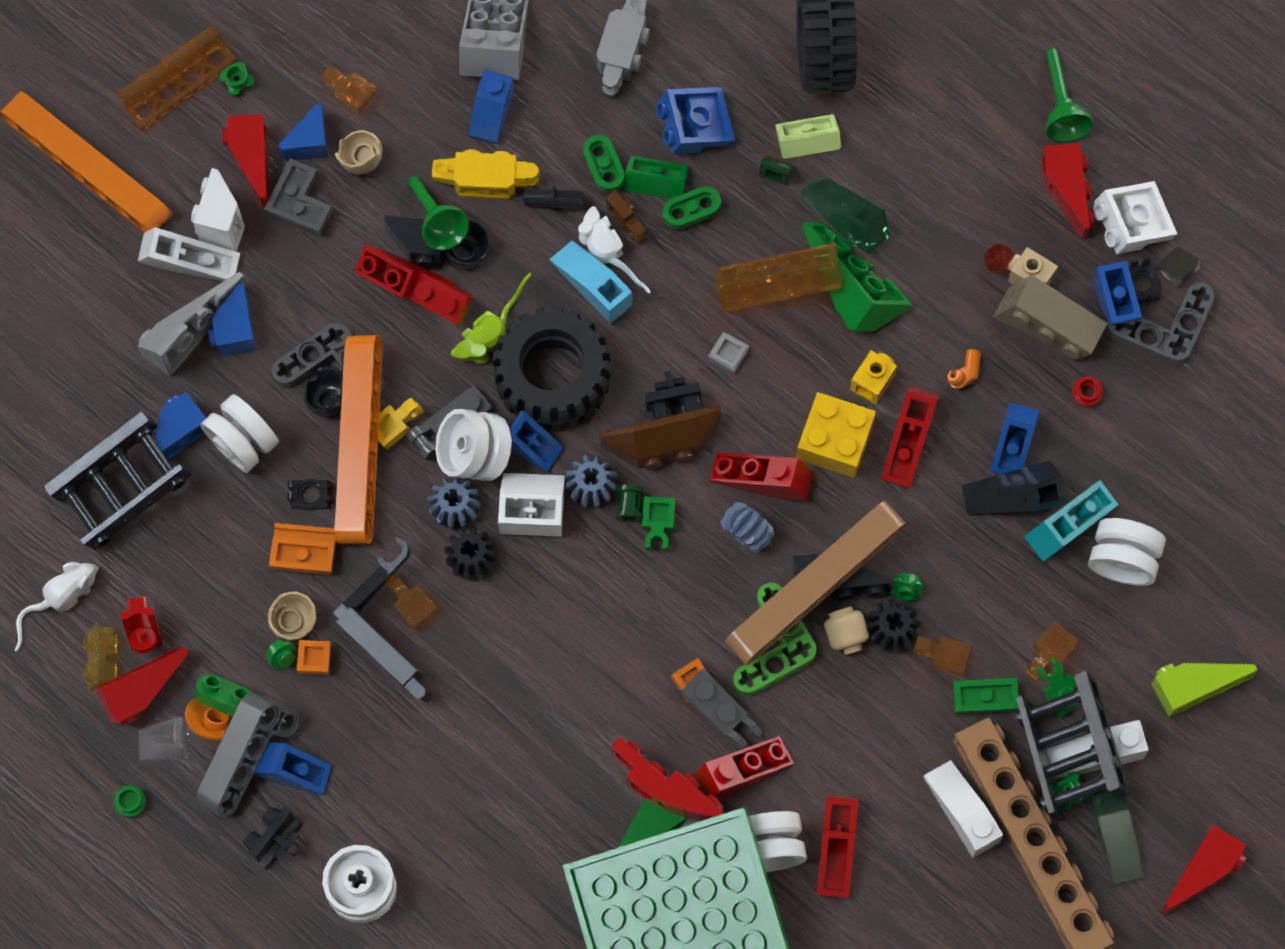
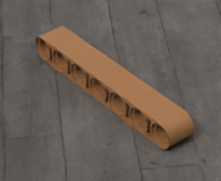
M886 501L881 502L738 626L726 638L725 643L746 666L749 665L905 528L907 523Z

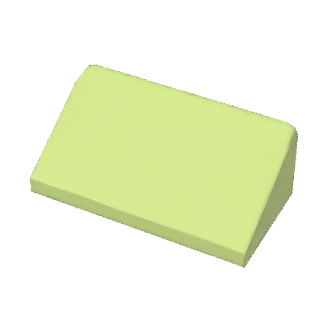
M834 114L775 125L783 159L841 148L840 130Z

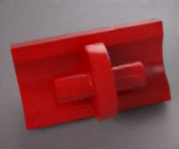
M146 597L128 599V611L121 612V620L132 651L148 653L155 646L163 645L162 635L152 606L148 607Z

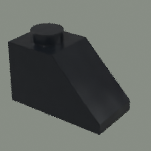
M384 216L387 234L410 262L427 269L434 266L442 267L444 250L432 249L422 237L424 219Z

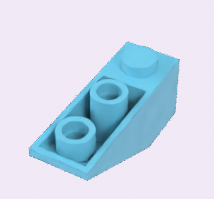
M574 241L569 242L549 259L609 324L633 305L632 291L612 270Z

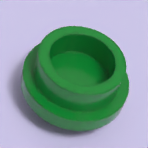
M283 639L275 641L270 645L266 653L269 665L275 670L289 667L295 660L297 648L292 642Z
M124 786L114 796V807L124 817H135L146 806L145 794L137 786Z

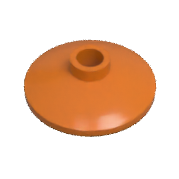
M193 698L185 709L187 726L202 738L213 741L222 740L232 716L203 705L196 698Z

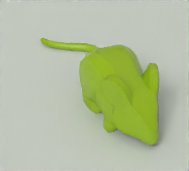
M531 273L523 279L513 298L504 307L501 317L499 318L489 311L482 314L473 323L474 328L472 330L468 328L462 333L465 340L461 341L451 351V356L478 364L488 362L489 355L487 353L497 349L496 343L500 335L506 336L507 314L520 296L524 285L532 275Z

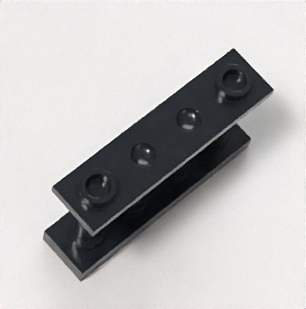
M143 411L43 486L52 498L60 502L67 500L90 532L80 540L85 546L93 550L102 548L110 543L115 533L167 493L182 488L186 484V479L192 475L181 464L173 468L151 437L152 431L157 428V424L152 417ZM135 444H142L164 475L150 487L127 456V450ZM112 462H116L139 494L125 506L102 475L103 469ZM87 481L93 482L114 512L112 516L100 525L78 494V488Z
M1087 671L1074 675L1077 687H1074L1073 692L1042 704L1033 706L1023 696L1016 698L1019 707L1016 710V716L1021 727L1025 728L1043 796L1040 797L1041 805L1047 815L1050 814L1059 822L1066 820L1062 808L1063 805L1104 790L1118 800L1131 796L1097 680ZM1077 703L1083 705L1085 715L1082 716V720L1041 735L1038 718ZM1085 732L1092 735L1094 744L1091 745V749L1052 764L1049 763L1046 747ZM1093 761L1100 763L1102 773L1099 774V778L1058 793L1054 776Z

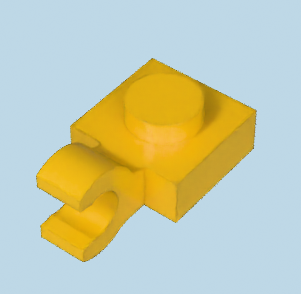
M409 398L397 410L389 405L380 412L378 441L385 449L388 450L410 431L406 424L407 422L417 419L425 412L419 403L415 402L413 398Z

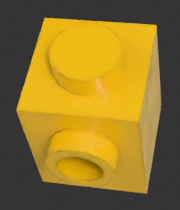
M870 350L851 379L850 390L877 405L896 376L897 365L894 364L893 359L884 353L877 354Z

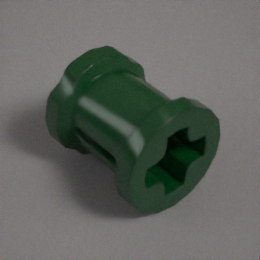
M636 485L618 486L616 493L619 495V511L616 512V520L622 522L642 521L643 515L640 512L644 488Z

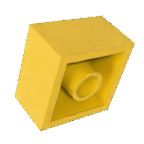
M817 392L797 447L796 458L803 462L855 478L874 426L876 411Z

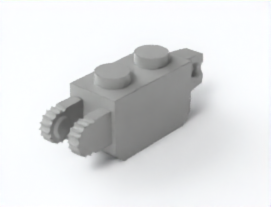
M627 0L622 10L616 9L609 14L596 54L597 68L603 74L601 80L603 84L602 91L608 98L618 95L623 80L630 81L632 72H638L642 55L638 53L641 45L646 46L650 34V29L646 28V0Z

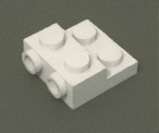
M1155 181L1104 190L1094 201V216L1097 220H1102L1106 229V244L1109 247H1114L1117 255L1139 251L1147 244L1172 240L1177 235Z

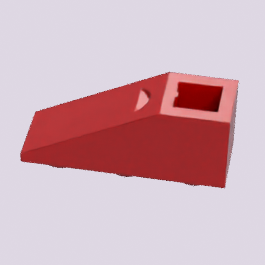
M1080 143L1046 145L1041 156L1044 186L1081 239H1087L1089 228L1094 227L1093 210H1088L1087 200L1091 198L1090 182L1084 181V172H1087L1088 169L1087 155L1081 154Z
M717 452L709 481L772 498L806 501L814 472L798 458Z
M778 736L706 762L692 777L700 785L698 789L705 796L711 794L720 801L792 766L794 762L781 737Z

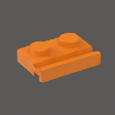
M275 523L269 561L270 570L332 575L336 549L335 528Z

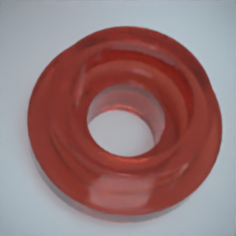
M1003 244L991 246L984 254L986 268L990 272H1000L1007 269L1013 259V251Z

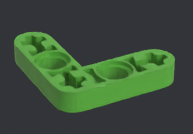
M770 582L762 585L757 592L758 607L760 608L766 603L764 602L766 592L775 595L782 587ZM802 620L796 624L792 631L786 632L778 639L781 644L780 646L759 656L746 666L744 664L735 671L733 686L738 694L742 696L755 695L814 661L816 645ZM799 644L803 648H810L807 652L808 657L804 658L801 654L793 657L792 663L794 665L792 666L789 665L788 658L783 653L787 651L788 657L795 654ZM777 658L781 660L784 665L783 670L777 674L770 673L765 666L769 659ZM757 666H760L762 675L767 679L762 681L761 675L754 678L753 686L750 688L746 684H739L742 682L743 674H746L748 678L756 675L758 671Z

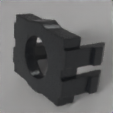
M1150 257L1142 258L1141 265H1138V259L1130 260V265L1128 266L1132 282L1138 276H1145L1151 282V287L1146 291H1139L1134 287L1138 304L1144 301L1154 302L1160 297L1158 278L1155 274L1153 263H1150Z
M315 479L289 480L288 489L290 492L287 493V501H289L291 509H305L309 511L329 509L332 482ZM308 487H314L320 493L318 500L314 503H306L302 499V492Z

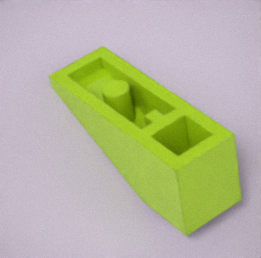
M1183 663L1176 667L1173 664H1169L1156 671L1157 676H1155L1151 685L1167 715L1172 717L1252 679L1258 669L1255 664Z

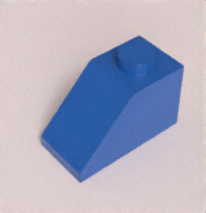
M484 70L475 96L468 134L470 138L498 144L515 93L513 77Z
M1127 261L1097 267L1093 282L1100 308L1110 324L1116 325L1142 319Z
M239 283L212 316L213 328L208 329L211 347L217 346L220 356L256 350L247 292L244 283Z
M187 392L181 396L175 395L171 397L160 411L155 442L167 459H170L205 434L200 424L206 417Z
M1009 403L990 472L1003 474L1024 467L1039 410Z
M268 743L254 774L276 784L323 795L332 765L285 743Z

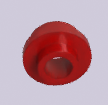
M1081 377L1073 385V398L1082 406H1094L1102 399L1103 386L1094 377ZM1090 389L1093 392V395L1089 397L1083 395L1082 390Z

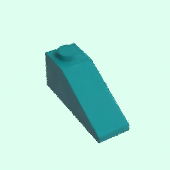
M1099 480L1024 537L1040 559L1044 561L1119 504Z

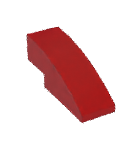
M826 795L817 895L849 898L858 798Z

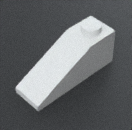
M154 227L144 233L138 262L167 271L225 281L236 274L240 253Z
M1140 720L1111 727L1121 765L1145 758L1148 746ZM1088 734L1047 748L1046 752L1049 763L1052 764L1091 749V745L1094 744L1092 735ZM1093 761L1056 775L1054 780L1067 778L1070 772L1080 775L1101 770L1100 763Z
M951 760L923 776L972 858L1001 842L1003 833L985 804Z

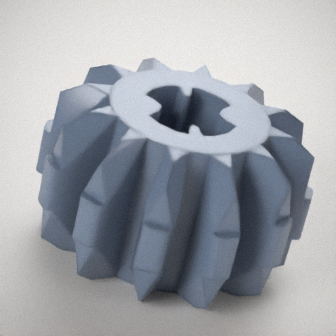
M586 454L583 456V464L574 460L572 462L574 470L566 471V478L570 481L565 483L566 490L573 491L571 499L577 501L582 498L581 504L584 508L587 507L589 501H593L594 506L598 508L600 506V498L609 502L611 500L609 492H616L617 485L614 483L617 479V472L610 471L612 464L609 461L601 464V456L599 455L594 458V462H589V457ZM591 477V481H593V478H596L597 483L592 485V482L587 485L586 479Z
M443 477V487L433 485L432 491L435 495H430L427 498L428 503L432 505L429 508V513L431 516H437L436 521L439 525L444 524L448 520V528L452 530L455 527V522L459 521L460 526L465 528V518L475 520L476 513L473 510L480 509L481 507L480 501L476 500L479 492L477 489H471L472 484L469 480L464 481L460 485V478L458 477L453 478V483H449L448 479ZM457 498L459 503L456 502L457 506L451 507L449 502L452 503L451 499Z
M735 502L724 513L725 516L720 521L723 530L742 547H745L750 552L759 553L770 543V539L774 535L772 525L745 503Z

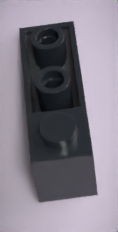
M1050 460L961 485L967 514L1037 512L1066 503L1062 477Z
M822 553L793 556L794 578ZM861 567L826 598L835 597L838 601L853 599L854 595L867 594V597L870 598L881 597L885 595V592H890L892 580L889 577Z

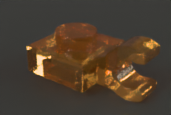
M329 66L322 74L325 78L323 82L330 88L337 89L334 92V98L358 114L376 92L374 85L353 71L345 77Z
M396 574L386 583L389 591L399 599L393 604V608L413 630L438 610L436 605L418 585L409 590Z
M1052 622L1034 644L1033 649L1039 655L1030 664V669L1027 673L1038 680L1036 668L1040 666L1046 670L1050 664L1049 659L1051 657L1059 660L1062 664L1077 645L1078 639L1055 622Z
M918 636L913 653L934 659L931 668L962 677L972 645L945 636H941L939 644L931 639Z

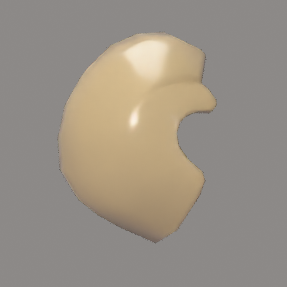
M359 130L351 132L339 141L338 153H335V157L346 171L355 175L368 174L375 170L381 161L382 143L375 134L368 131Z
M297 591L279 595L269 608L267 615L269 628L278 638L289 642L303 639L310 633L316 623L314 603L307 595Z

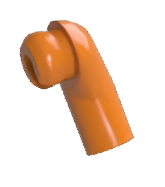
M966 350L964 367L956 371L952 369L948 373L947 380L951 387L963 389L978 379L981 352L979 350Z

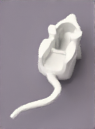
M591 207L578 227L580 242L583 245H587L589 254L601 263H611L619 267L639 287L644 288L647 293H651L649 288L623 262L618 260L623 255L621 250L623 244L614 229L610 230L611 224L607 216L600 219V214L596 207Z
M67 563L63 565V574L52 578L45 584L42 589L45 600L26 607L17 617L18 643L15 648L16 652L22 644V619L25 614L31 611H42L49 607H53L62 613L74 607L78 602V597L91 592L90 587L93 585L99 569L96 564Z

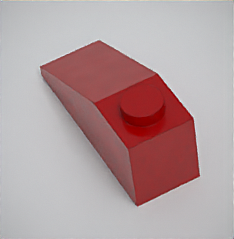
M264 115L227 116V128H222L223 145L229 146L232 158L264 210L269 200L267 126Z
M913 386L908 388L881 479L905 487H911L940 396L939 394Z
M177 647L95 687L96 694L111 723L120 722L121 726L137 720L139 718L137 713L148 707L187 656L188 651L186 647Z
M1212 825L1160 912L1167 915L1226 879L1231 871L1238 873L1247 858L1242 854L1246 844Z

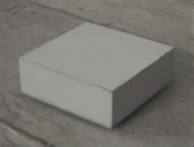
M723 332L710 352L708 360L735 374L750 350V346Z

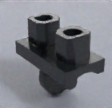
M671 371L664 372L665 381L654 383L655 392L645 393L646 411L651 412L654 420L671 416L670 407L681 405L682 413L698 410L699 401H701L699 382L686 385L684 377L673 379Z
M270 807L262 819L268 826L264 834L261 836L253 831L243 841V844L249 850V854L266 870H268L275 859L280 861L286 852L294 857L299 852L293 846V843L299 837L297 831L303 824L285 807L282 811Z

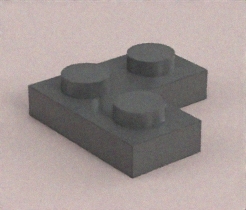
M290 158L264 208L265 214L320 236L333 209L331 205L307 196L318 175L317 169Z

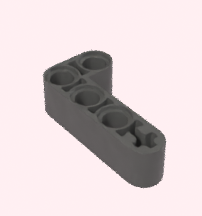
M256 693L245 695L240 701L196 794L198 804L221 818L231 816L237 809L272 734L280 737L291 736L298 728L300 722L299 714L275 699Z

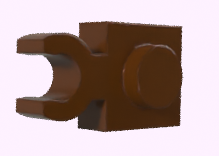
M616 190L607 195L606 209L622 229L627 230L636 244L646 238L644 234L646 229L634 217L633 212L635 209L626 196L621 198Z

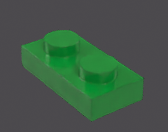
M1017 678L953 681L955 715L1016 712L1019 709L1016 700L1019 697Z

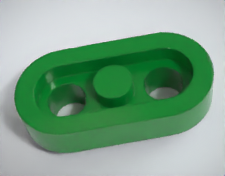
M594 135L588 138L584 143L583 153L596 187L604 193L620 190L624 184V170L612 142L602 135ZM595 151H602L604 154L596 157L593 153ZM608 176H611L615 180L611 183H608L604 179Z
M703 186L668 200L663 207V220L668 227L681 230L710 219L720 211V194L712 187ZM709 202L711 206L709 208H703L701 206V203ZM681 213L683 214V217L681 219H675L673 217V214Z
M216 675L200 677L195 687V698L201 704L232 717L242 698L249 693H253L245 687Z

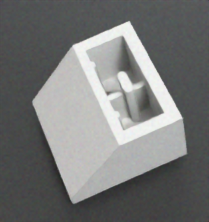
M212 168L209 178L205 177L203 179L200 190L202 198L200 204H196L193 208L191 222L195 226V233L198 235L199 241L237 252L245 226L238 204L218 169Z
M503 473L498 514L500 534L562 537L565 476Z

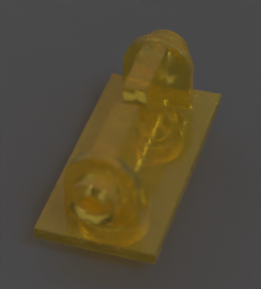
M96 623L84 636V651L88 652V663L84 666L83 677L84 681L88 682V692H92L98 685H102L117 677V661H105V656L115 657L117 655V633L114 632L113 627L108 626L102 627L101 631H99V623Z

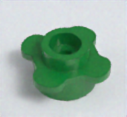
M242 62L229 65L219 75L220 81L227 85L228 93L233 96L238 95L240 90L246 87H252L255 83L254 77L248 74L246 65ZM235 77L240 78L238 81L234 80Z
M902 573L892 580V585L894 586L891 589L892 596L903 601L921 599L922 594L919 591L923 589V584L916 575Z
M1070 772L1067 778L1062 781H1055L1058 793L1082 785L1083 783L1079 781V774ZM1085 797L1073 801L1071 803L1065 804L1062 806V808L1064 810H1067L1071 807V805H1078L1085 799Z

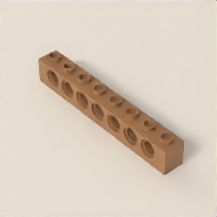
M988 717L956 733L953 739L955 747L1066 949H1110L1114 944L1112 941L1114 938L1112 928L1106 920L1101 921L1096 910L1099 907L1091 892L1086 893L1080 882L1083 881L1078 867L1075 863L1070 865L1066 858L1067 848L1059 835L1054 836L1049 827L1052 824L1049 815L1045 813L1043 807L1039 808L1033 797L1036 796V792L1028 779L1023 780L1018 769L1021 766L1018 758L1013 751L1008 753L1003 744L1005 736L997 723L993 725ZM986 749L992 750L996 753L997 760L987 762L981 757L980 752ZM1006 777L1012 782L1013 787L1008 790L1000 789L996 784V779ZM1022 805L1026 808L1028 815L1024 818H1018L1013 815L1011 807ZM1030 833H1037L1042 837L1043 844L1033 846L1027 841L1026 836ZM1046 861L1056 863L1059 872L1054 875L1047 874L1042 868V863ZM1062 889L1071 891L1074 895V901L1072 903L1062 902L1058 897V891ZM1074 919H1086L1090 924V930L1086 932L1078 931L1074 926Z

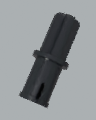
M552 186V189L525 187L524 206L550 207L551 210H555V208L582 209L585 203V195L582 191L557 190L554 186Z

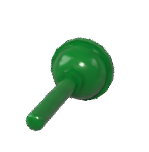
M1051 48L1047 50L1046 57L1057 101L1055 108L1049 114L1048 122L1045 124V132L1047 137L1055 142H1071L1084 137L1091 131L1093 119L1082 106L1073 103L1068 97L1058 51Z
M417 176L410 177L408 184L427 211L422 226V237L426 244L432 249L441 251L459 245L469 230V220L466 214L458 207L437 206Z

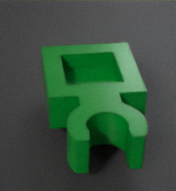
M644 496L642 530H651L645 538L646 551H650L653 540H660L663 543L662 551L667 552L669 541L664 531H673L675 498Z
M1053 657L1049 659L1053 666L1049 674H1046L1044 668L1040 666L1036 668L1038 677L1049 684L1041 689L1047 701L1073 692L1074 687H1077L1072 674L1065 673L1062 675L1063 666L1059 660ZM1077 703L1054 713L1061 718L1080 704Z

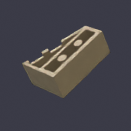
M1032 274L1008 288L993 318L1061 350L1068 357L1079 360L1092 354L1107 325V322Z

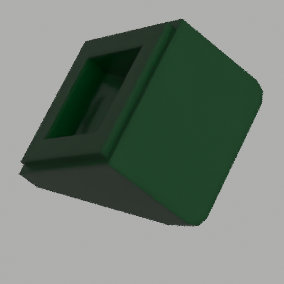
M766 156L761 159L759 175L788 185L794 165Z

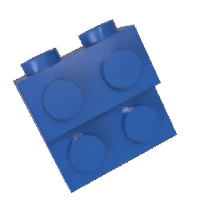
M722 87L667 89L657 102V117L663 119L665 124L663 142L666 146H670L672 154L700 153L704 147L731 146L734 143L735 137Z

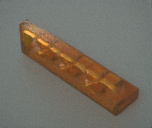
M211 25L118 91L116 95L120 106L139 129L143 131L218 77L229 65L237 63V60L223 44L220 33ZM218 49L226 58L219 65L207 64L208 56ZM190 69L201 70L200 78L195 82L183 81L184 73ZM166 86L177 87L176 95L173 98L159 99L160 91ZM142 103L153 104L152 113L142 120L134 111Z
M836 243L718 268L716 291L724 313L842 288V278L837 266L838 249Z

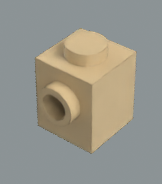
M1027 247L1022 255L1016 254L1007 268L1010 270L1008 282L1014 285L1032 274L1047 285H1050L1056 276L1058 266Z

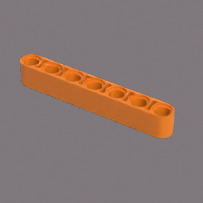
M19 91L0 111L1 117L11 127L144 233L154 227L160 229L172 216V212L162 201L23 91Z
M379 335L347 336L345 340L335 512V539L338 544H370L373 538L383 357L382 340Z

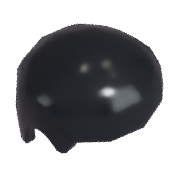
M468 219L469 230L462 242L451 249L444 250V255L449 262L456 267L466 269L481 264L491 246V239L487 228L479 221Z
M320 367L316 370V377L311 381H306L304 402L310 412L326 417L341 411L343 375L340 371L333 367Z

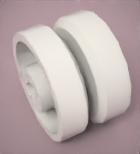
M232 394L220 405L224 417L211 413L200 426L207 437L226 458L240 470L248 473L259 463L255 449L260 453L268 454L279 441L267 423L240 397Z
M454 409L440 424L436 436L435 451L437 462L442 472L450 477L471 478L480 481H493L499 477L507 466L511 454L512 440L509 426L505 419L498 414L477 413L476 411L466 409Z
M1120 518L1100 520L1095 540L1099 545L1092 548L1088 562L1089 568L1102 577L1123 584L1135 586L1154 584L1159 564L1155 559L1161 558L1166 542L1164 535L1150 526L1132 520Z
M779 811L749 816L766 872L791 868L806 861L805 844L795 839L802 832L800 815L798 813Z
M352 845L340 849L329 859L324 869L322 885L326 898L335 912L350 922L368 923L379 919L389 911L396 898L397 883L391 865L380 851L370 846ZM359 881H364L366 883L360 884L358 888H355L356 883Z

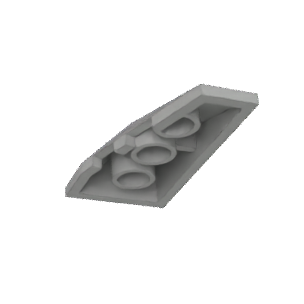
M240 272L236 273L164 318L152 329L146 330L140 337L139 345L137 346L141 356L171 377L207 335L208 329L213 327L212 316L235 286L239 283H244L245 289L247 288L244 275Z

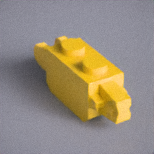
M469 149L463 152H456L455 158L433 160L432 164L433 181L454 185L455 192L464 198L509 200L515 195L516 188H534L535 186L537 187L540 181V175H538L540 174L539 167L531 162L517 161L516 155H511L506 151H496L493 154Z

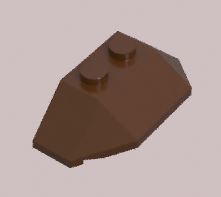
M718 404L616 429L600 431L601 448L637 469L646 468L647 470H653L662 467L663 463L676 461L677 463L688 462L694 456L699 455L721 420V407Z

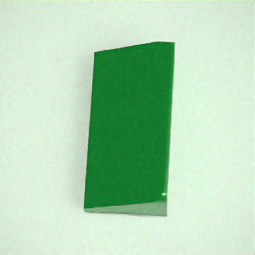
M630 156L625 171L623 189L628 192L672 199L684 194L689 166Z

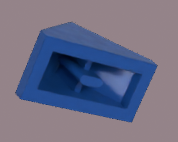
M316 103L278 145L281 158L285 161H289L290 158L293 160L328 157L325 117L322 106L319 103Z
M525 411L520 412L510 427L511 453L538 469L548 472L564 447Z

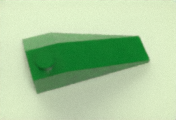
M804 222L802 228L835 308L849 329L855 332L875 331L910 309L912 304L901 290L888 277L883 281L872 272L871 269L874 265L867 259L862 260L850 252L852 246L826 223Z

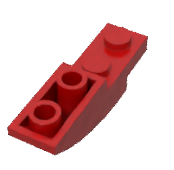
M364 245L354 273L400 298H408L456 325L463 324L473 300V296L455 287L454 282L406 259L370 245Z
M619 737L611 745V754L631 771L626 776V784L651 803L670 813L699 822L724 814L721 802L711 794L705 796L698 789L700 786L698 782L688 773L682 775L676 770L667 779L665 777L667 775L666 771L655 761L650 764L641 756L643 751L633 741L629 740L626 743Z

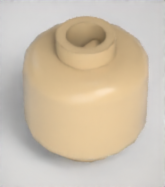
M852 606L829 613V619L825 621L824 628L831 648L834 650L843 649L845 655L862 650L861 643L869 638V632L862 612L859 610L853 611Z

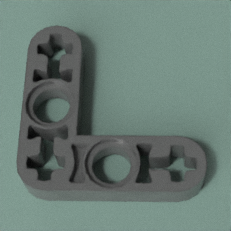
M1202 282L1191 285L1170 330L1142 318L1124 323L1125 328H1122L1121 331H1116V325H1111L1107 319L1106 333L1109 338L1166 363L1181 365L1189 358L1214 301V290L1211 286ZM1199 292L1205 294V300L1201 301L1200 306L1196 311L1195 309H1192V307L1194 305L1196 296ZM1184 317H1191L1195 320L1197 327L1194 330H1185L1181 327L1180 320ZM1135 325L1138 328L1134 338H1131L1130 335ZM1144 331H1151L1155 334L1157 341L1151 345L1144 344L1140 340V334ZM1180 336L1184 338V342L1181 347L1182 352H1179L1176 356L1172 354V348L1175 347Z
M332 323L327 325L274 362L272 376L275 383L282 388H291L333 359L343 371L345 340L347 336L353 335L343 324ZM333 333L337 336L341 335L342 342H331L330 335ZM320 341H323L324 346H327V353L324 352L322 345L319 343ZM308 349H316L320 355L316 361L306 362L303 359V353ZM295 358H298L300 366L304 369L299 370L298 365L296 366L295 364ZM284 367L287 370L291 369L292 376L289 378L285 375L281 376L280 369ZM383 375L381 376L380 397L384 394V391L386 389Z

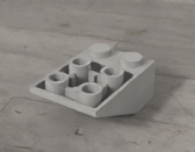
M529 0L468 1L459 45V75L482 77L484 70H488L519 80Z

